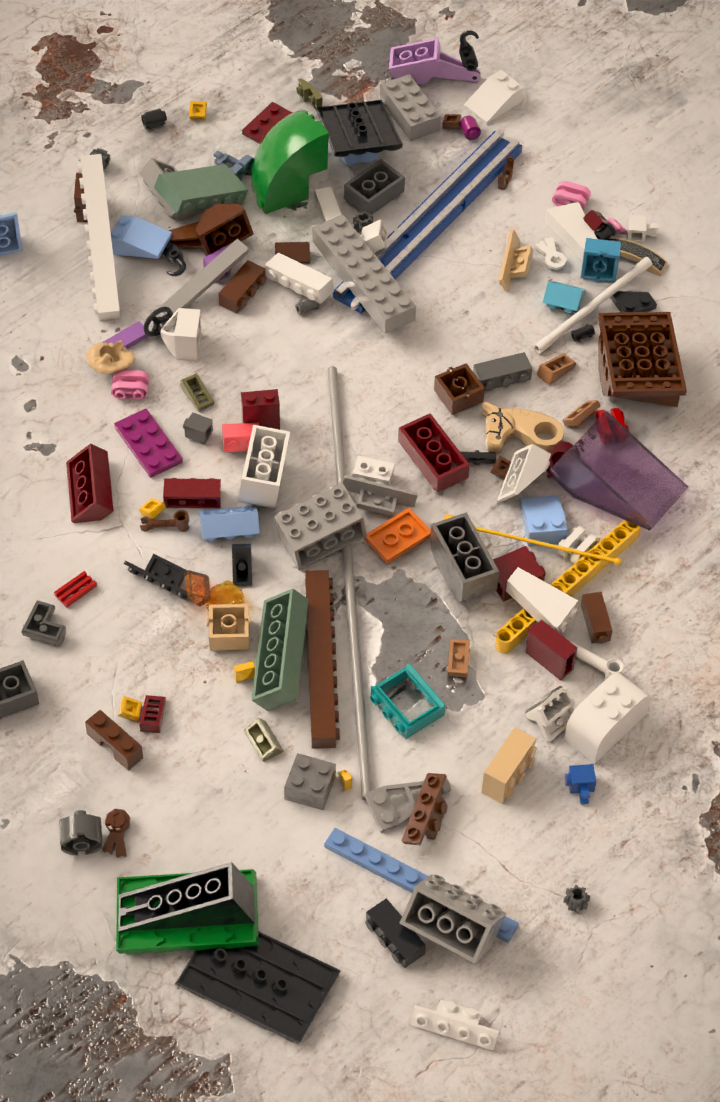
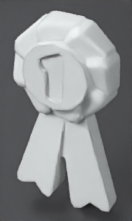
M553 237L545 238V244L543 241H540L539 244L535 245V249L546 256L545 264L549 269L557 271L565 267L567 258L563 253L556 252Z

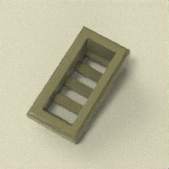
M197 373L181 380L180 387L198 411L214 405L213 399ZM201 394L203 395L202 397L196 399V396H199ZM205 399L207 400V402L201 405L199 404L200 401Z

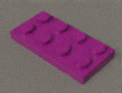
M147 408L114 423V428L150 478L183 463V458Z

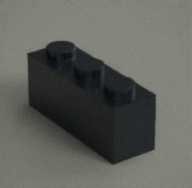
M386 898L366 912L365 924L371 932H375L378 935L381 945L384 948L387 947L392 952L391 955L395 962L401 963L406 968L425 955L426 944L415 931L400 924L402 916Z

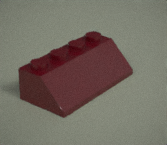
M90 443L66 462L71 522L73 523L101 521L114 511L108 451Z

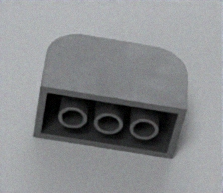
M467 512L431 524L430 545L432 554L454 598L458 602H463L495 591L498 585L499 570Z

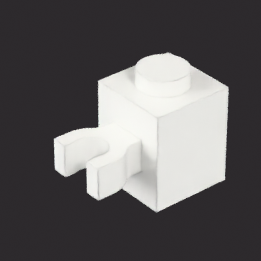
M629 215L627 240L644 243L646 235L657 237L658 223L646 224V216Z

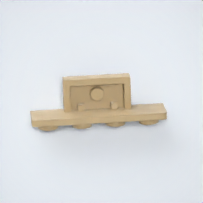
M514 229L510 230L509 237L507 238L504 261L501 264V274L498 277L499 284L503 286L505 292H509L512 278L528 276L533 255L531 246L519 248L520 239Z

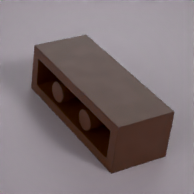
M247 260L218 293L219 305L237 314L241 308L243 309L246 306L247 301L255 296L259 287L265 284L267 279L266 269Z

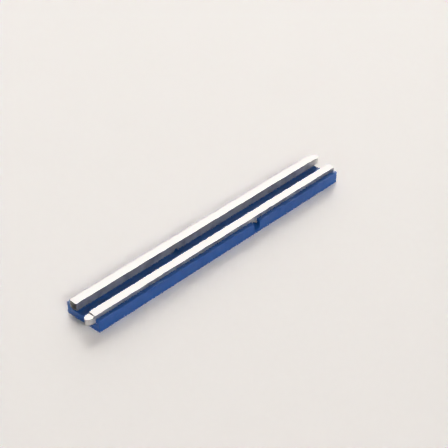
M505 128L494 131L398 226L396 231H393L387 237L385 249L382 248V250L374 253L395 280L504 171L508 156H512L515 160L522 153L520 141L513 139L509 142L503 139ZM344 281L334 289L333 298L350 307L352 311L355 310L362 314L366 310Z

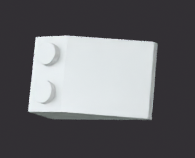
M500 70L490 76L464 104V107L487 125L523 101L524 87Z
M534 444L516 451L497 501L502 502L518 495L540 474L546 471L550 465L549 459L551 454Z

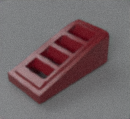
M590 210L583 217V220L593 231L603 228L604 224L608 222L599 211Z
M146 695L139 724L141 732L160 733L166 697ZM149 701L160 702V704H151ZM148 707L159 708V710L148 709ZM147 713L158 714V715H157V716H155V715H147ZM146 719H153L156 721H146Z

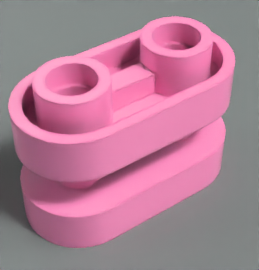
M561 181L552 197V201L556 206L579 202L582 210H584L591 196V191L586 186Z
M121 370L113 373L111 394L117 399L137 400L147 397L148 373L140 370Z

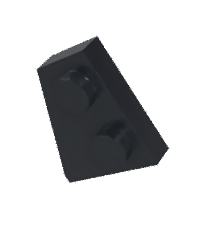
M617 291L610 297L620 312H649L657 308V303L649 292Z

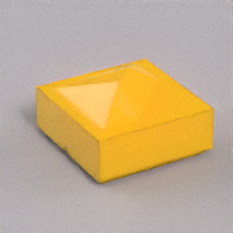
M190 101L189 119L206 120L207 102Z
M151 498L139 511L141 515L154 519L166 506L164 502Z
M253 661L234 666L236 682L254 678L255 666Z
M123 696L118 716L137 722L140 717L142 702Z

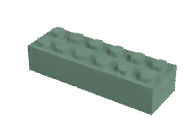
M290 589L266 599L263 604L251 701L266 711L298 699L309 599L295 589Z

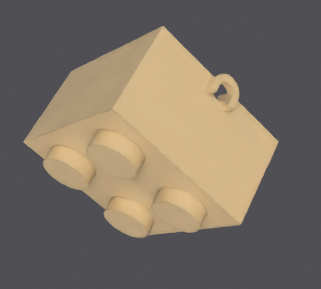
M248 604L209 605L207 627H209L210 651L249 650V626H251V619L249 617Z

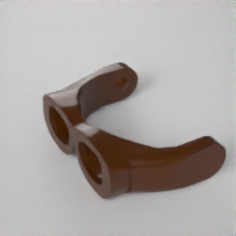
M508 156L504 171L498 177V188L501 190H505L508 187L509 181L512 178L514 158L512 156Z

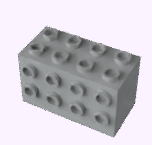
M343 483L334 485L321 494H315L312 498L299 502L294 507L283 510L274 516L278 535L298 570L367 537L364 518Z
M431 874L415 886L400 924L476 964L491 950L507 913L501 911L502 909L495 904L484 902L478 895H470L461 886L447 883L442 876Z

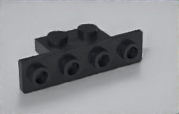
M154 553L145 570L125 560L124 564L128 566L127 571L135 575L141 573L145 575L143 579L153 584L157 581L161 583V588L169 592L173 589L177 591V596L185 600L188 597L193 600L196 596L180 588L188 572L186 569Z

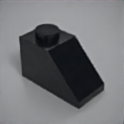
M232 544L233 586H252L251 544Z

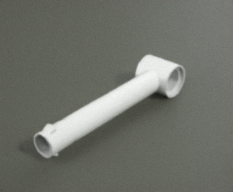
M570 641L578 647L576 658L604 672L605 680L615 673L612 671H617L623 675L624 665L621 660L612 658L607 661Z

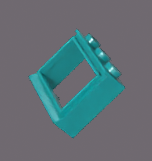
M410 663L374 687L371 686L370 699L375 706L378 705L382 710L383 716L387 720L390 719L394 724L395 730L406 739L445 715L446 704ZM408 678L414 683L415 689L420 690L426 697L428 704L434 706L410 722L385 694L386 691Z

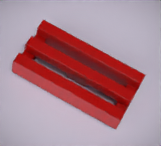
M83 571L56 590L54 596L67 608L97 587V582L92 580Z

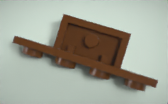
M427 773L401 841L403 844L421 845L424 835L427 839L435 840L441 828L444 814L447 812L448 805L440 794L447 777L446 774Z

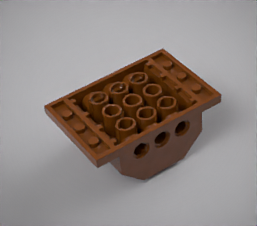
M671 312L599 313L598 371L603 396L678 407L680 396H686L687 389Z

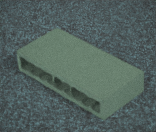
M226 164L162 173L158 175L154 189L177 214L209 209L216 204H241L244 202L249 190Z

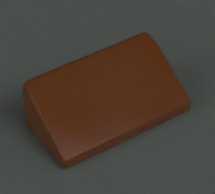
M309 242L275 243V255L280 253L301 264L310 263Z

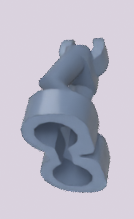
M216 151L213 154L216 157L214 160L215 164L222 165L227 162L233 164L234 166L230 170L240 181L243 180L246 173L252 172L254 158L249 155L238 160L220 151Z

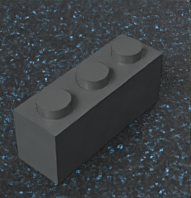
M525 352L474 364L473 373L484 386L485 391H490L495 388L531 380L532 366Z

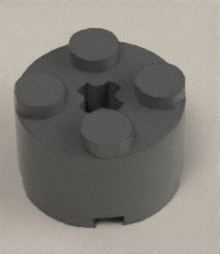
M78 810L74 812V815L59 820L60 845L64 853L78 855V852L85 851V855H89L101 849V817L87 814L84 810Z

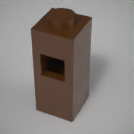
M602 592L583 594L581 608L591 644L611 641L613 630Z

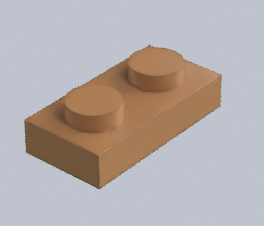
M588 400L562 421L565 426L578 427L583 424L584 419L594 415L601 405L598 400Z
M450 639L447 676L467 678L470 640Z

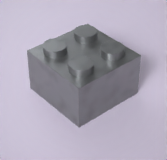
M297 753L284 786V799L324 810L336 778V764Z

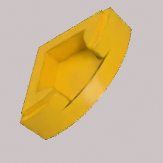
M345 769L338 771L337 775L344 790L351 789L352 777L350 773Z

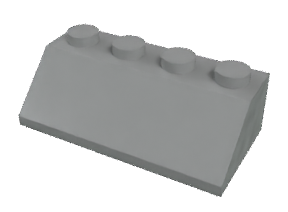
M151 158L139 174L142 176L143 182L150 187L151 193L158 198L159 204L167 210V215L170 218L184 221L206 210L177 214L154 189L159 174L176 172L177 170L172 165Z

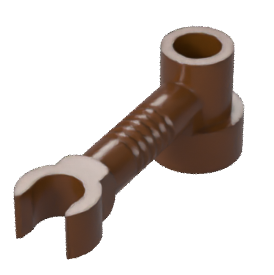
M178 510L174 513V519L153 520L148 517H142L141 523L147 524L140 525L141 531H149L159 527H178L181 532H185L189 529V514L185 510Z

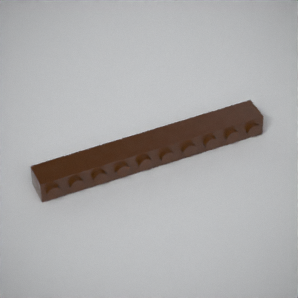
M329 570L305 571L306 598L309 599L307 609L311 747L312 749L336 748V740H340V729L335 726V723H339V711H335V706L338 705V693H334V688H337V676H333V672L337 671V662L332 659V655H336V643H332V638H335V626H331V622H334V610H330V605H334V597L329 589H333V578H329Z

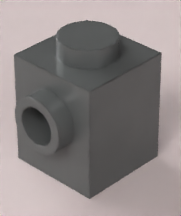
M192 412L189 419L186 418L183 424L185 437L205 444L213 432V419Z

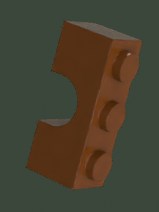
M98 710L85 721L87 735L100 746L106 743L112 750L114 759L128 771L143 759L142 746L102 710Z

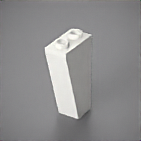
M579 202L546 209V224L583 261L586 238L597 239V237L583 220L585 214Z
M519 567L507 580L506 592L537 622L543 620L558 633H564L569 620H573L578 613V600Z

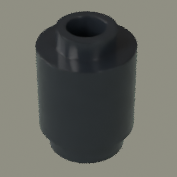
M159 108L145 112L144 115H141V120L144 128L151 129L165 125L167 116L165 111Z

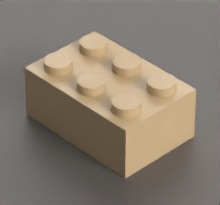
M515 727L484 771L481 793L501 804L504 803L506 798L510 799L515 791V785L522 782L525 770L527 768L530 769L535 761L533 756L537 750V747H535L536 738Z

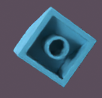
M549 281L543 303H547L546 307L557 309V306L563 307L565 312L574 313V310L578 311L580 309L586 289Z

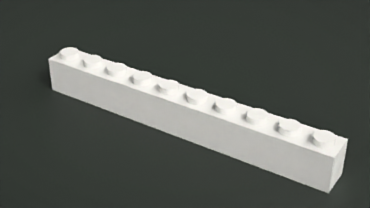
M101 154L80 156L81 163H78L79 174L82 173L83 178H79L80 189H84V194H81L82 204H86V209H83L84 220H88V225H85V233L90 237V240H86L87 251H91L92 255L88 256L89 267H93L90 277L91 283L95 282V288H92L93 299H97V304H94V313L98 314L99 321L120 319Z

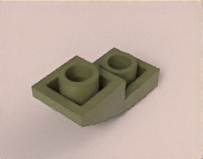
M301 78L298 79V86L296 87L298 96H301L304 102L309 101L310 105H313L317 111V107H322V96L310 83Z

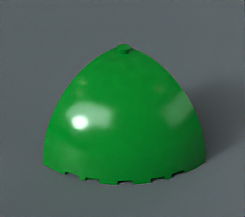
M296 111L281 119L268 131L257 149L253 161L251 184L257 205L260 209L262 208L265 214L309 199V175L328 169L329 133L319 120H314L313 114L308 115V111Z

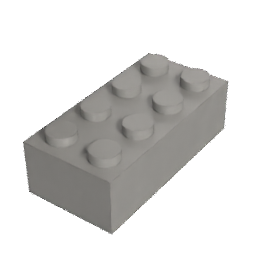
M410 74L380 84V100L383 101L385 107L410 141L440 131L441 116Z

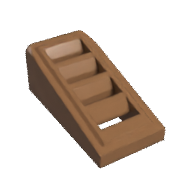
M561 354L541 364L537 376L549 385L574 368L577 363L566 354Z

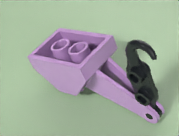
M472 30L464 31L460 35L459 54L462 61L441 52L438 38L392 47L389 63L390 73L394 78L410 74L417 85L428 83L432 77L478 82L481 74L480 70L477 69L478 60L474 48L466 41V37L473 35L478 39L479 36Z

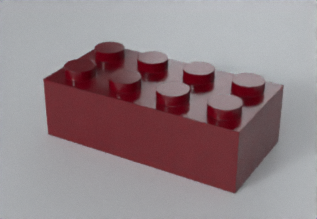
M431 413L399 427L398 442L436 493L469 478L470 464Z

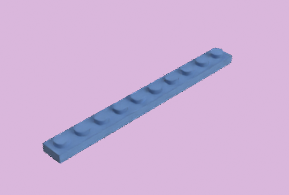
M334 828L324 843V847L411 893H413L417 884L428 877L426 874L337 828ZM505 916L497 938L509 943L519 923Z

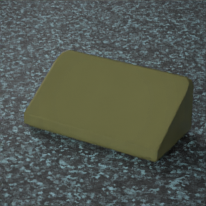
M258 718L244 729L263 762L284 751L265 720Z

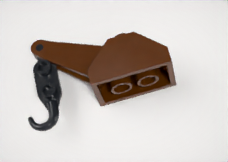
M216 204L202 212L198 222L168 230L173 235L162 254L170 263L176 264L180 268L176 272L167 271V274L179 276L186 270L183 253L178 247L203 248L205 255L208 256L222 247L233 243L236 239L242 242L254 235L245 209L240 204Z

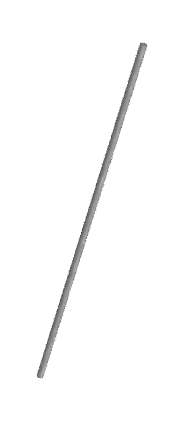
M331 366L328 368L336 479L337 485L343 483L346 474L337 368ZM349 545L342 548L361 793L362 800L367 801L364 795L372 790L352 547Z

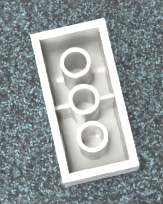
M253 425L238 502L276 509L289 442V431Z
M619 672L613 673L574 710L567 722L564 740L595 764L647 715L650 696Z

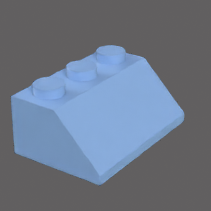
M256 505L199 511L202 539H206V541H217L219 537L232 540L241 535H244V538L256 537L255 534H260Z

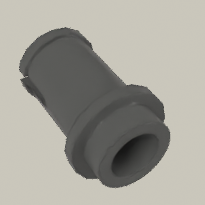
M315 300L299 301L295 305L298 314L304 315L308 311L319 309V303Z

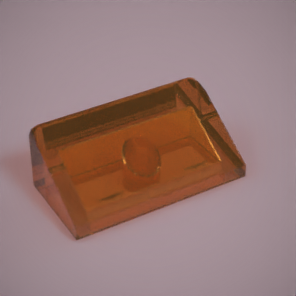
M187 570V596L196 605L201 607L211 600L209 576Z

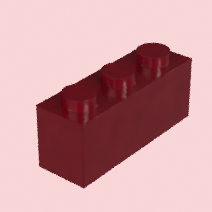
M164 478L163 502L166 508H221V479Z

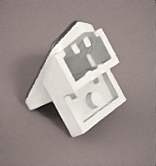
M558 686L535 700L525 711L527 719L536 721L544 739L551 741L566 729L567 722L574 712L573 705L576 703L568 687Z

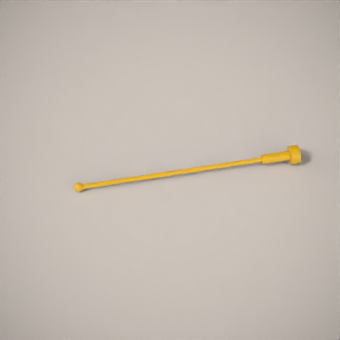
M446 514L444 520L454 516ZM475 527L480 532L614 562L615 565H620L622 562L620 558H609Z

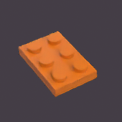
M407 508L368 532L364 540L388 565L428 540L431 530L410 508Z

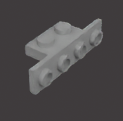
M345 475L343 485L347 491L359 494L358 509L393 517L396 503L415 507L418 496L417 492Z

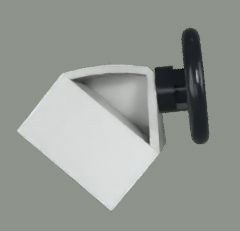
M160 307L154 310L144 323V333L149 337L161 334L165 345L176 359L198 361L202 335L201 311L199 309L178 308L173 314L169 307ZM162 312H167V314L163 315L162 317H156L158 314ZM151 321H153L154 326L152 330L149 331V325Z

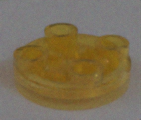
M231 581L217 584L206 592V608L208 611L209 605L245 603L242 590Z

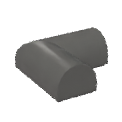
M37 600L21 633L26 637L61 646L65 639L66 627L50 622L55 611V605Z

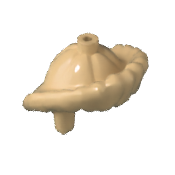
M121 340L115 344L99 342L90 347L86 352L87 363L100 374H110L127 369L136 360L135 354L123 347V341Z

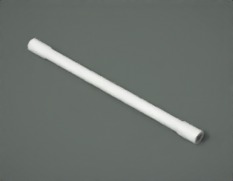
M648 257L643 258L610 287L552 333L534 345L535 351L541 354L549 348L553 342L637 275L648 269L652 265V261Z

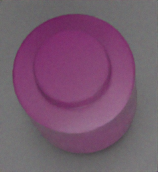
M470 115L462 118L460 126L466 139L474 140L478 138L481 130L476 119Z

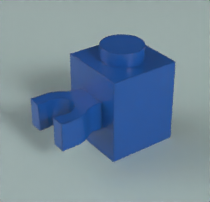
M594 764L569 766L568 774H565V785L569 786L570 794L579 793L580 804H589L590 792L595 791L596 776Z

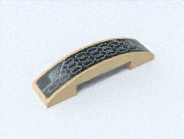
M620 238L607 239L608 241L621 242L620 256L635 262H640L643 258L648 257L652 261V265L646 269L648 272L661 276L668 264L659 254L641 244Z

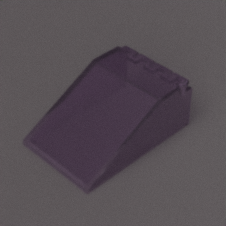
M605 411L588 429V433H585L578 442L565 452L550 469V472L554 475L553 479L573 498L650 531L689 486L610 413Z

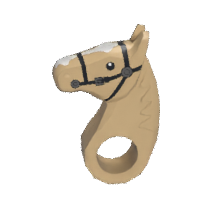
M488 402L482 404L485 410H482L481 414L487 418L485 432L486 449L489 452L500 453L504 443L514 436L519 438L526 446L534 444L548 453H551L553 448L563 441L564 429L562 424L546 414L520 408H499ZM540 433H547L552 435L554 438L551 440H542L538 438L536 435Z

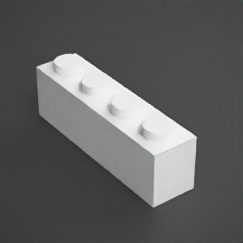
M277 253L265 264L267 278L308 297L310 300H315L321 304L334 292L332 278L285 255Z

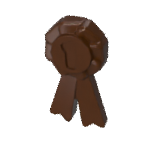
M113 809L106 814L105 826L110 833L102 851L109 852L112 855L116 845L117 858L121 855L127 856L123 833L129 829L131 818L125 810Z

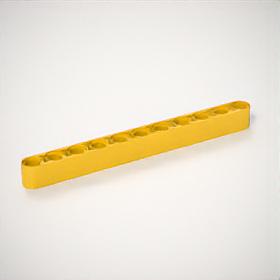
M637 516L627 517L589 550L588 553L615 559L639 538L642 520ZM583 556L557 578L551 586L572 597L611 562ZM524 608L498 630L495 648L498 652H510L528 636L527 631L530 626L538 623L534 618H529L532 616Z

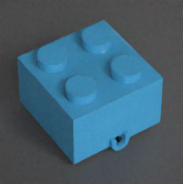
M586 238L581 278L593 279L597 283L601 281L615 282L621 242Z

